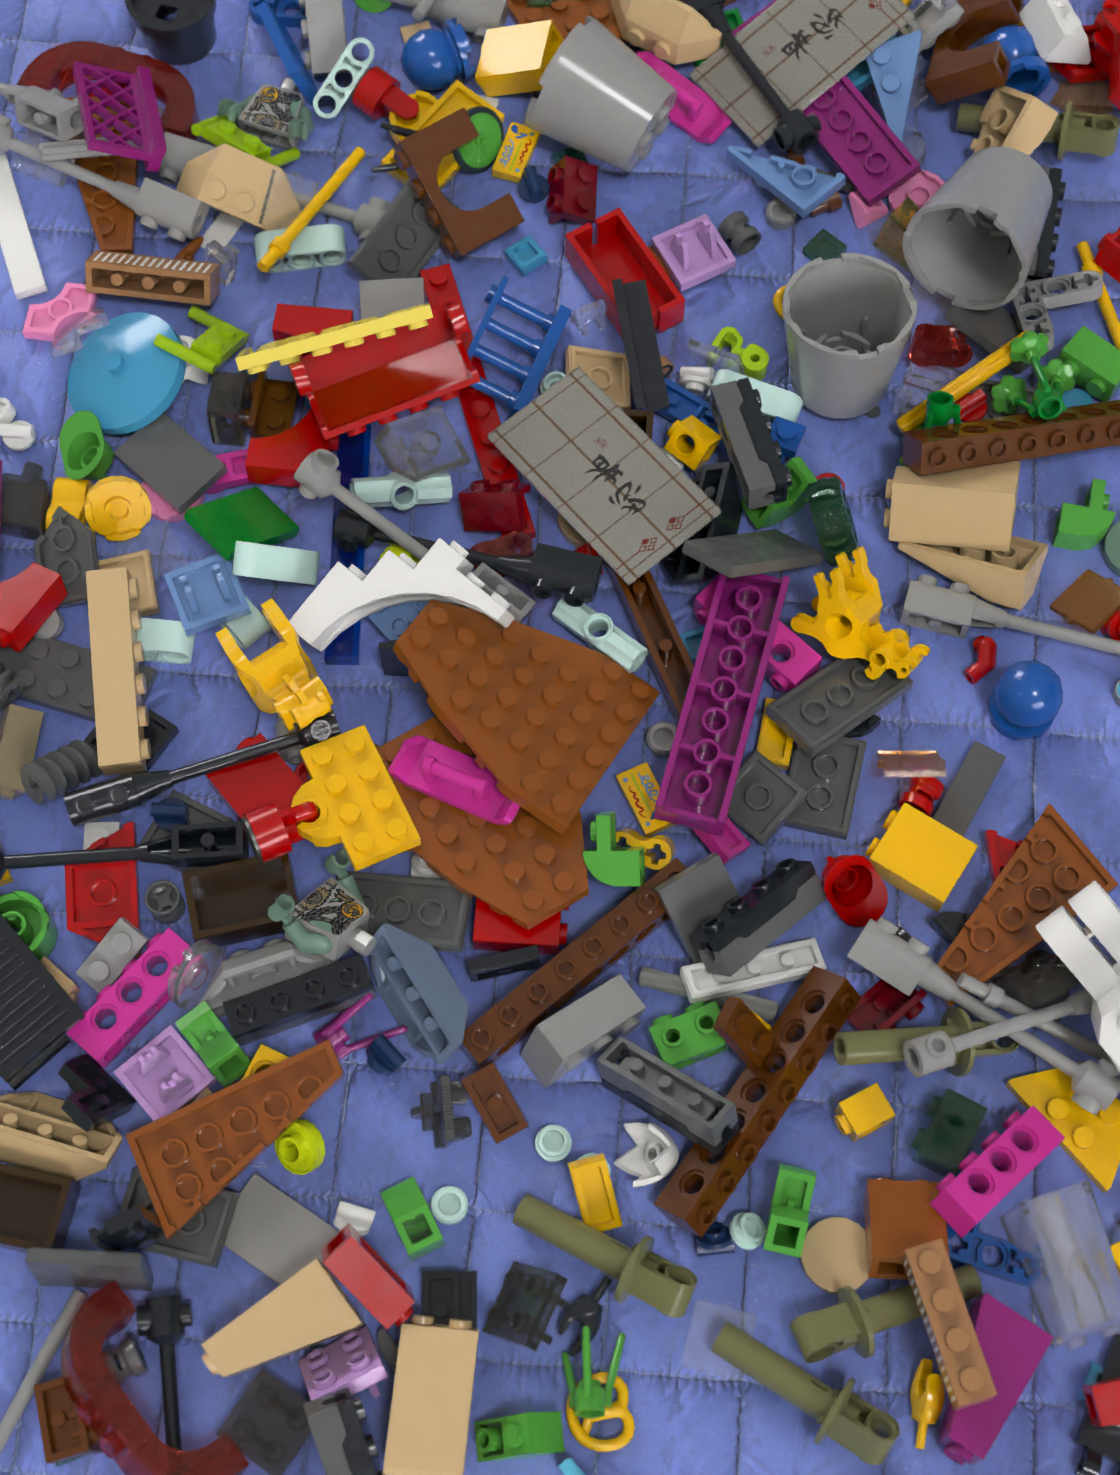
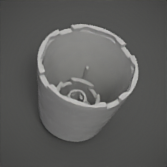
M587 16L584 21L586 25L579 22L572 29L546 67L538 82L543 88L538 99L533 97L530 100L525 116V125L536 132L625 172H630L641 160L644 161L647 158L657 136H661L670 122L668 117L675 104L678 91L597 19Z
M987 147L972 154L914 214L908 223L903 235V253L910 271L918 282L933 295L937 291L953 300L951 305L964 309L989 310L1003 306L1013 300L1027 279L1052 203V186L1046 172L1030 156L1009 147Z
M841 253V258L824 261L822 257L814 259L794 273L787 283L783 295L782 309L791 385L794 393L803 400V405L819 415L837 419L857 417L874 409L883 399L914 326L917 314V300L914 299L910 290V283L906 277L890 264L875 257L857 253Z

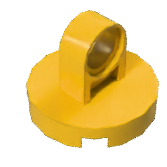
M109 476L99 480L89 489L84 499V514L89 527L94 532L96 531L104 535L105 539L110 541H125L138 536L147 521L149 523L151 519L152 505L146 489L136 480L126 476Z

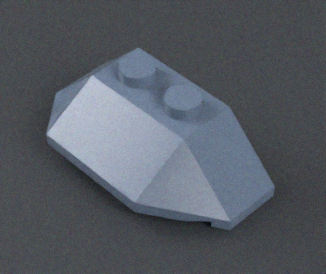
M388 923L383 924L373 935L377 942L369 954L371 955V969L376 989L399 1027L407 1026L408 1030L404 1032V1035L412 1048L424 1056L432 1058L438 1064L444 1063L463 1044L469 1003L431 944Z

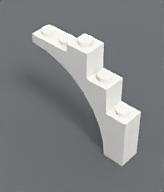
M439 538L418 564L402 552L398 557L389 549L368 575L364 574L354 564L347 568L338 561L289 622L301 638L322 652L340 633L360 619L386 607L408 602L430 601L433 599L462 605L487 615L505 628L510 625L515 617L507 611L510 604L495 591L489 596L482 590L485 583L470 572L474 566L465 559L469 553L454 540L448 545Z

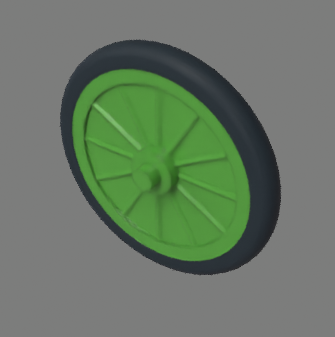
M478 106L466 112L479 137L467 146L453 152L458 165L470 173H481L491 168L504 141V129L498 115L487 107Z

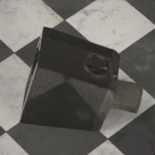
M219 371L213 373L207 404V418L213 444L245 447L248 428H245L244 425L245 411L247 408L251 409L253 401L250 399L251 384L245 374ZM225 417L229 418L232 423L227 424Z
M25 462L21 475L2 474L0 534L37 541L40 534L44 535L46 532V514L52 501L53 492L48 482L41 479L44 469L39 464Z

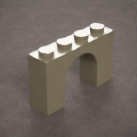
M9 704L2 709L0 717V798L14 800L15 796L19 797L26 792L21 781V769L25 764L34 760L44 712L14 704Z

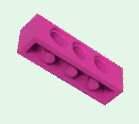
M720 574L695 597L693 612L696 619L703 626L706 625ZM779 620L765 675L769 677V681L775 689L787 693L819 671L822 656ZM781 654L787 658V661L778 662L772 656Z
M168 928L164 933L156 934L147 944V950L138 959H132L126 964L121 972L122 976L113 985H107L99 992L96 997L97 1002L87 1012L83 1011L85 1018L74 1025L67 1032V1035L105 1069L205 965L203 959L198 952L172 929ZM157 964H168L167 970L162 975H151L152 969ZM134 989L142 990V995L137 1001L132 1003L126 1002L129 992ZM110 1015L117 1017L116 1023L111 1028L101 1029V1023L104 1018Z
M1034 1105L1023 1115L1016 1110L1002 1124L1006 1130L1002 1135L995 1130L979 1145L984 1150L982 1154L978 1156L974 1151L971 1152L957 1166L962 1171L957 1177L950 1172L935 1187L940 1194L930 1205L961 1238L1065 1139Z

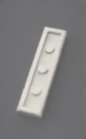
M810 938L765 948L731 977L709 974L703 962L681 966L679 973L689 1002L692 1004L805 979L813 966L824 970L827 968L816 939Z

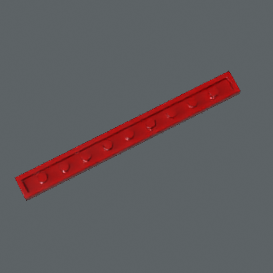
M450 263L420 270V278L423 277L425 295L431 308L449 301L459 303L469 329V334L461 337L467 351L473 340V335ZM472 355L470 360L472 366L477 369L480 377L487 380L481 360ZM471 386L459 389L460 395L457 397L483 479H488L490 484H498L499 481L506 479H517L518 483H520L515 466L488 439L502 428L493 397ZM524 494L522 497L527 528L522 531H500L504 546L536 538V531Z

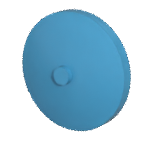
M143 312L119 315L95 329L78 349L68 374V397L75 413L81 410L92 412L100 422L102 433L112 435L131 433L155 421L165 412L178 394L186 371V361L154 346L153 343L157 334L160 333L183 345L177 332L160 317Z

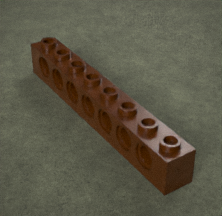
M1120 400L1067 407L1058 417L1051 420H1044L1039 415L1032 418L1029 413L905 431L903 434V464L919 475H928L1120 445Z
M677 857L467 1027L464 1032L463 1044L459 1048L472 1064L479 1068L492 1060L494 1062L498 1061L532 1033L536 1025L555 1014L668 921L669 917L654 888L687 869Z
M813 966L770 1030L775 1040L760 1069L746 1066L725 1097L736 1105L740 1130L717 1156L694 1143L653 1203L672 1223L701 1238L709 1226L713 1224L717 1214L729 1196L735 1191L737 1184L749 1166L755 1161L757 1154L771 1133L776 1129L778 1122L790 1104L796 1099L798 1092L810 1074L816 1069L818 1062L834 1041L836 1033L839 1032L861 999L847 978Z

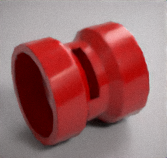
M914 772L909 781L910 789L902 794L898 805L901 808L904 803H907L930 817L934 810L933 802L941 797L945 789L944 785L930 774Z

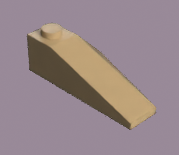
M1004 85L996 87L981 113L979 122L983 125L979 138L973 139L970 149L975 153L983 148L1002 146L1019 150L1029 156L1044 140L1059 112L1033 95Z
M1012 536L1010 552L909 542L898 543L899 550L954 582L968 585L970 591L987 601L1000 604L1004 608L1022 610L1034 593L1049 546L1048 544Z

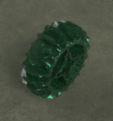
M836 476L817 479L815 482L808 484L807 495L813 523L823 554L831 566L838 565L835 556L841 552H845L848 559L854 561L852 552L860 546L851 509L842 483Z

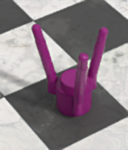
M367 993L352 1007L342 1010L331 1022L312 1034L317 1044L329 1039L340 1059H343L351 1052L370 1046L380 1034L346 1045L345 1042L351 1038L342 1025L361 1010L373 998V995ZM403 1025L382 1033L389 1039L406 1032L408 1028Z

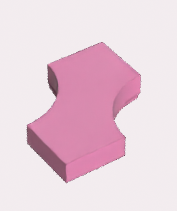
M67 282L62 292L54 299L43 304L29 305L22 331L24 337L56 342L59 333L70 323L80 319L94 318L100 293L86 292V284Z

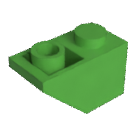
M414 1176L380 1193L411 1261L446 1245Z
M527 1412L475 1422L478 1462L537 1457L565 1452L561 1412Z

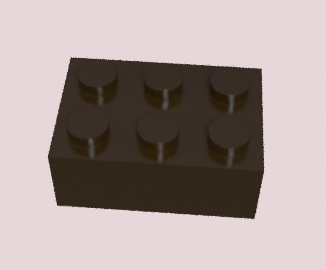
M289 853L266 863H263L262 860L258 861L256 856L182 872L193 939L200 951L285 933L282 928L284 924L282 920L279 922L271 920L268 916V908L282 894L292 897L295 906L300 903L293 864Z
M0 1164V1247L27 1253V1249H30V1247L63 1249L81 1186L72 1179Z

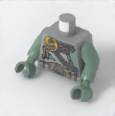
M285 78L280 88L264 84L256 93L240 102L228 98L219 100L218 116L226 115L231 122L238 118L241 130L249 135L258 137L262 143L285 151L293 147L298 149L300 138L303 141H307V136L314 131L311 111L305 106L304 97L298 93L300 89L291 78Z
M341 849L336 853L339 863L336 861L335 856L331 854L327 857L324 864L325 869L329 873L337 874V880L332 877L329 878L296 906L292 897L282 894L268 908L269 918L276 922L282 920L285 938L292 941L300 952L321 955L332 961L338 960L351 948L365 957L372 952L377 942L375 937L367 933L370 911L352 873L348 874L346 870L351 862L345 849Z

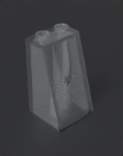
M1089 1180L1021 1202L999 1217L1009 1243H1012L1015 1247L1013 1253L1019 1257L1017 1263L1024 1270V1277L1028 1279L1029 1285L1027 1287L1045 1332L1054 1337L1050 1343L1052 1348L1065 1344L1067 1351L1089 1344L1086 1336L1099 1332L1101 1339L1120 1333V1277Z

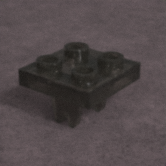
M1040 950L1028 954L1026 959L1019 964L1005 968L1000 972V975L988 981L987 984L992 983L1004 989L1005 995L1036 1010V1007L1044 1008L1065 1001L1070 996L1069 989L1079 984L1080 981L1058 955Z
M513 1261L510 1270L504 1277L503 1286L495 1304L488 1312L487 1321L482 1331L494 1338L535 1352L541 1341L550 1345L553 1338L544 1332L555 1308L559 1306L562 1309H566L569 1303L560 1297L568 1279L555 1272Z
M262 1368L216 1435L270 1475H284L312 1434L303 1404L308 1401Z

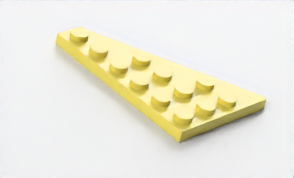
M426 303L385 314L381 318L373 316L322 330L319 335H316L315 332H309L261 345L256 350L257 352L254 353L252 347L245 348L236 356L235 360L239 371L247 369L248 375L267 370L271 362L279 360L281 366L300 361L302 354L310 351L312 356L316 357L332 352V345L344 343L345 348L364 343V337L376 334L377 339L389 337L396 334L395 328L408 325L409 330L425 327L428 325L427 319L433 318L430 304Z

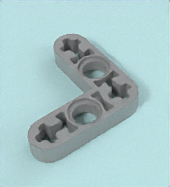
M1089 270L1025 282L1017 296L1011 300V308L1020 333L1025 330H1033L1036 333L1047 334L1049 341L1046 345L1048 347L1047 352H1049L1054 346V328L1047 309L1098 299L1103 293V277L1100 273ZM1053 290H1062V291H1064L1063 293H1060V294L1050 293V291H1053ZM1024 298H1027L1030 303L1025 304ZM1028 316H1038V317H1040L1039 319H1036V320H1027V319H1025V317H1028Z

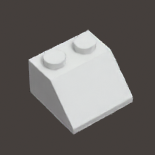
M1030 0L1019 13L1026 30L1032 35L1035 47L1043 61L1072 64H1088L1091 61L1088 37L1081 26V20L1076 16L1069 0Z

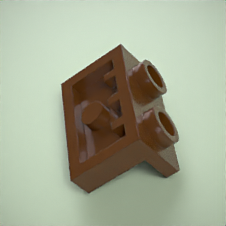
M266 370L258 372L257 381L252 380L250 386V399L253 400L251 409H246L244 425L245 428H249L251 438L273 436L294 426L300 396L295 382L271 380L267 378Z
M75 1372L34 1385L46 1464H55L88 1453L99 1454L104 1452L103 1441L106 1438V1430L103 1421L98 1415L96 1403L99 1401L98 1386L91 1375Z

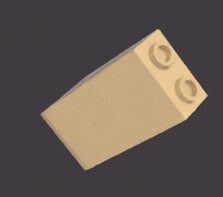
M1021 461L928 475H919L907 466H896L894 478L887 479L885 498L891 499V508H886L884 514V528H889V541L1010 552Z
M316 1258L203 1342L201 1346L206 1353L201 1358L213 1375L221 1374L222 1377H233L350 1331L357 1330L365 1325V1322L323 1262Z
M411 1315V1321H405L401 1324L383 1475H464L480 1330L479 1328H472V1321L449 1319V1325L434 1324V1317Z

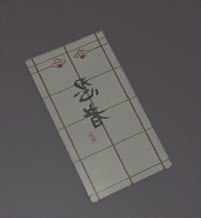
M777 0L734 37L789 110L801 109L803 111L876 48L911 21L915 15L901 0ZM724 44L693 70L690 76L752 140L753 144L759 147L773 136V130L777 128L780 118Z
M579 366L487 435L488 439L628 585L635 582L641 575L721 514V509Z

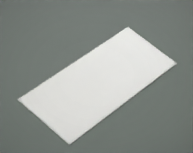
M221 212L202 236L204 240L201 247L219 256L244 222Z

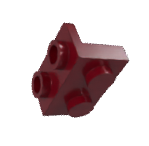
M565 156L550 168L548 173L550 190L546 203L548 223L555 225L562 218L582 225L589 222L591 225L595 223L598 166Z
M488 479L470 482L469 488L458 493L464 531H522L527 528L522 495L531 491L530 483H518L517 479L502 480L498 484H490Z
M880 979L861 996L855 1010L849 1015L846 1022L854 1031L896 1029V1025L904 1018L911 1022L925 1009L922 1002L926 998L927 992L923 988L919 992L914 988L910 996H908L888 982Z

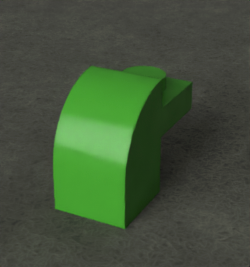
M800 456L791 458L785 465V467H788L792 478V486L788 487L787 501L775 502L774 504L748 510L744 499L741 502L743 510L757 529L773 526L798 512L809 501L807 495L818 483V480Z
M1093 478L1086 493L1084 506L1062 503L1055 521L1052 547L1081 551L1095 547L1104 539L1116 514L1114 511L1107 510L1110 494H1105V480Z
M600 812L597 814L596 821H591L590 827L591 841L597 842V847H588L583 851V858L588 870L596 879L607 885L641 886L646 882L645 847H617L616 812Z
M205 1000L175 1022L181 1033L197 1051L224 1088L245 1074L251 1063L250 1059Z
M779 1164L767 1216L764 1250L801 1258L809 1224V1208L817 1177L816 1171Z

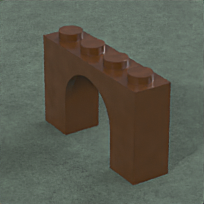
M957 0L965 12L961 15L956 25L945 29L937 37L933 55L930 58L929 70L925 77L926 90L929 94L933 95L938 105L1006 85L1011 64L999 41L969 50L966 49L975 41L994 32L999 27L1020 24L1021 18L1019 13L1025 5L1023 0Z
M464 107L399 141L394 147V158L397 165L402 171L405 170L411 180L409 185L412 193L417 199L421 198L427 209L425 210V216L429 224L437 228L442 237L440 243L443 250L448 256L451 255L454 261L524 222L510 193L483 208L472 211L456 208L442 195L437 180L438 168L442 159L467 146L479 137Z

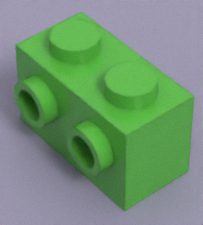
M1082 326L1062 349L1058 359L1063 363H1071L1074 366L1075 373L1073 377L1076 384L1103 402L1109 401L1120 388V350L1085 326Z
M705 1001L696 1002L685 1009L686 1013L674 1018L672 1014L661 1016L652 1022L653 1026L648 1028V1039L656 1057L678 1070L731 1049L727 1042L713 1028L720 1014L716 1001L706 1004Z

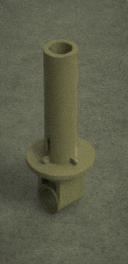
M1068 100L1065 113L1060 112V115H1057L1052 128L1042 142L1056 144V147H1059L1057 160L1063 161L1067 151L1093 154L1099 157L1110 156L1116 151L1120 121L1117 117L1110 114L1074 111V101ZM961 103L956 131L980 134L983 124L979 122L985 106Z
M954 1006L945 1010L940 1026L837 1032L833 1043L834 1056L840 1066L904 1062L903 1045L905 1041L938 1030L944 1031L949 1038H953L990 1025L985 1021L971 1022L970 1017L963 1008ZM1004 1036L1000 1038V1046L995 1040L956 1052L954 1065L947 1069L954 1076H966L971 1071L975 1058L995 1057L1011 1053L1020 1044L1010 1037Z
M529 1193L521 1200L514 1214L513 1224L617 1279L619 1282L614 1296L616 1302L622 1304L630 1295H633L669 1317L680 1318L685 1315L698 1279L689 1269L678 1266L653 1253V1237L646 1235L638 1245L635 1244L630 1248Z
M969 1263L953 1268L964 1302L980 1297L982 1295V1285L975 1268ZM910 1284L862 1301L850 1286L845 1285L838 1289V1304L797 1317L790 1323V1329L806 1363L821 1361L832 1354L852 1347L862 1358L866 1359L872 1357L875 1352L874 1334L919 1319L921 1314Z
M729 1321L725 1324L711 1348V1352L817 1420V1424L822 1425L813 1441L817 1445L828 1436L857 1455L865 1463L879 1465L885 1461L900 1434V1427L891 1415L880 1411L853 1393L856 1382L854 1378L850 1377L841 1392H839V1389L834 1390Z

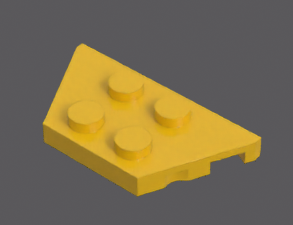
M1058 1068L1010 1079L1005 1084L1010 1092L1027 1110L1034 1105L1065 1137L1059 1144L1103 1193L1109 1190L1120 1163V1101L1118 1098L1114 1099L1107 1110L1103 1111L1100 1109L1098 1114L1094 1115L1071 1100L1074 1094L1071 1090V1077Z

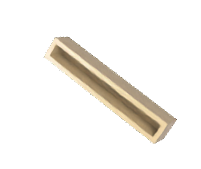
M127 567L86 571L98 767L105 776L147 771L146 759H151V746L149 739H144V727L149 726L147 707L142 706L141 694H146L147 687L145 675L140 673L139 662L144 661L142 641H137V630L142 629L140 610L135 609L134 598L140 597L139 583L137 578H132Z

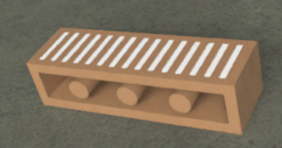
M96 250L85 261L86 292L210 306L219 295V264L101 250Z
M942 1238L905 1249L901 1260L954 1411L993 1399L998 1394Z

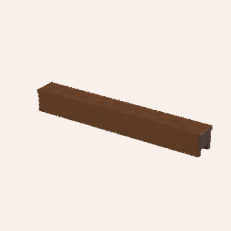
M603 559V564L639 643L648 650L646 659L678 726L694 669L690 656L650 570L628 585Z

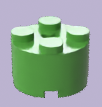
M13 891V893L0 894V914L14 930L17 929L19 931L17 934L39 960L44 956L48 958L55 947L58 937V929L52 916L43 904L30 893Z

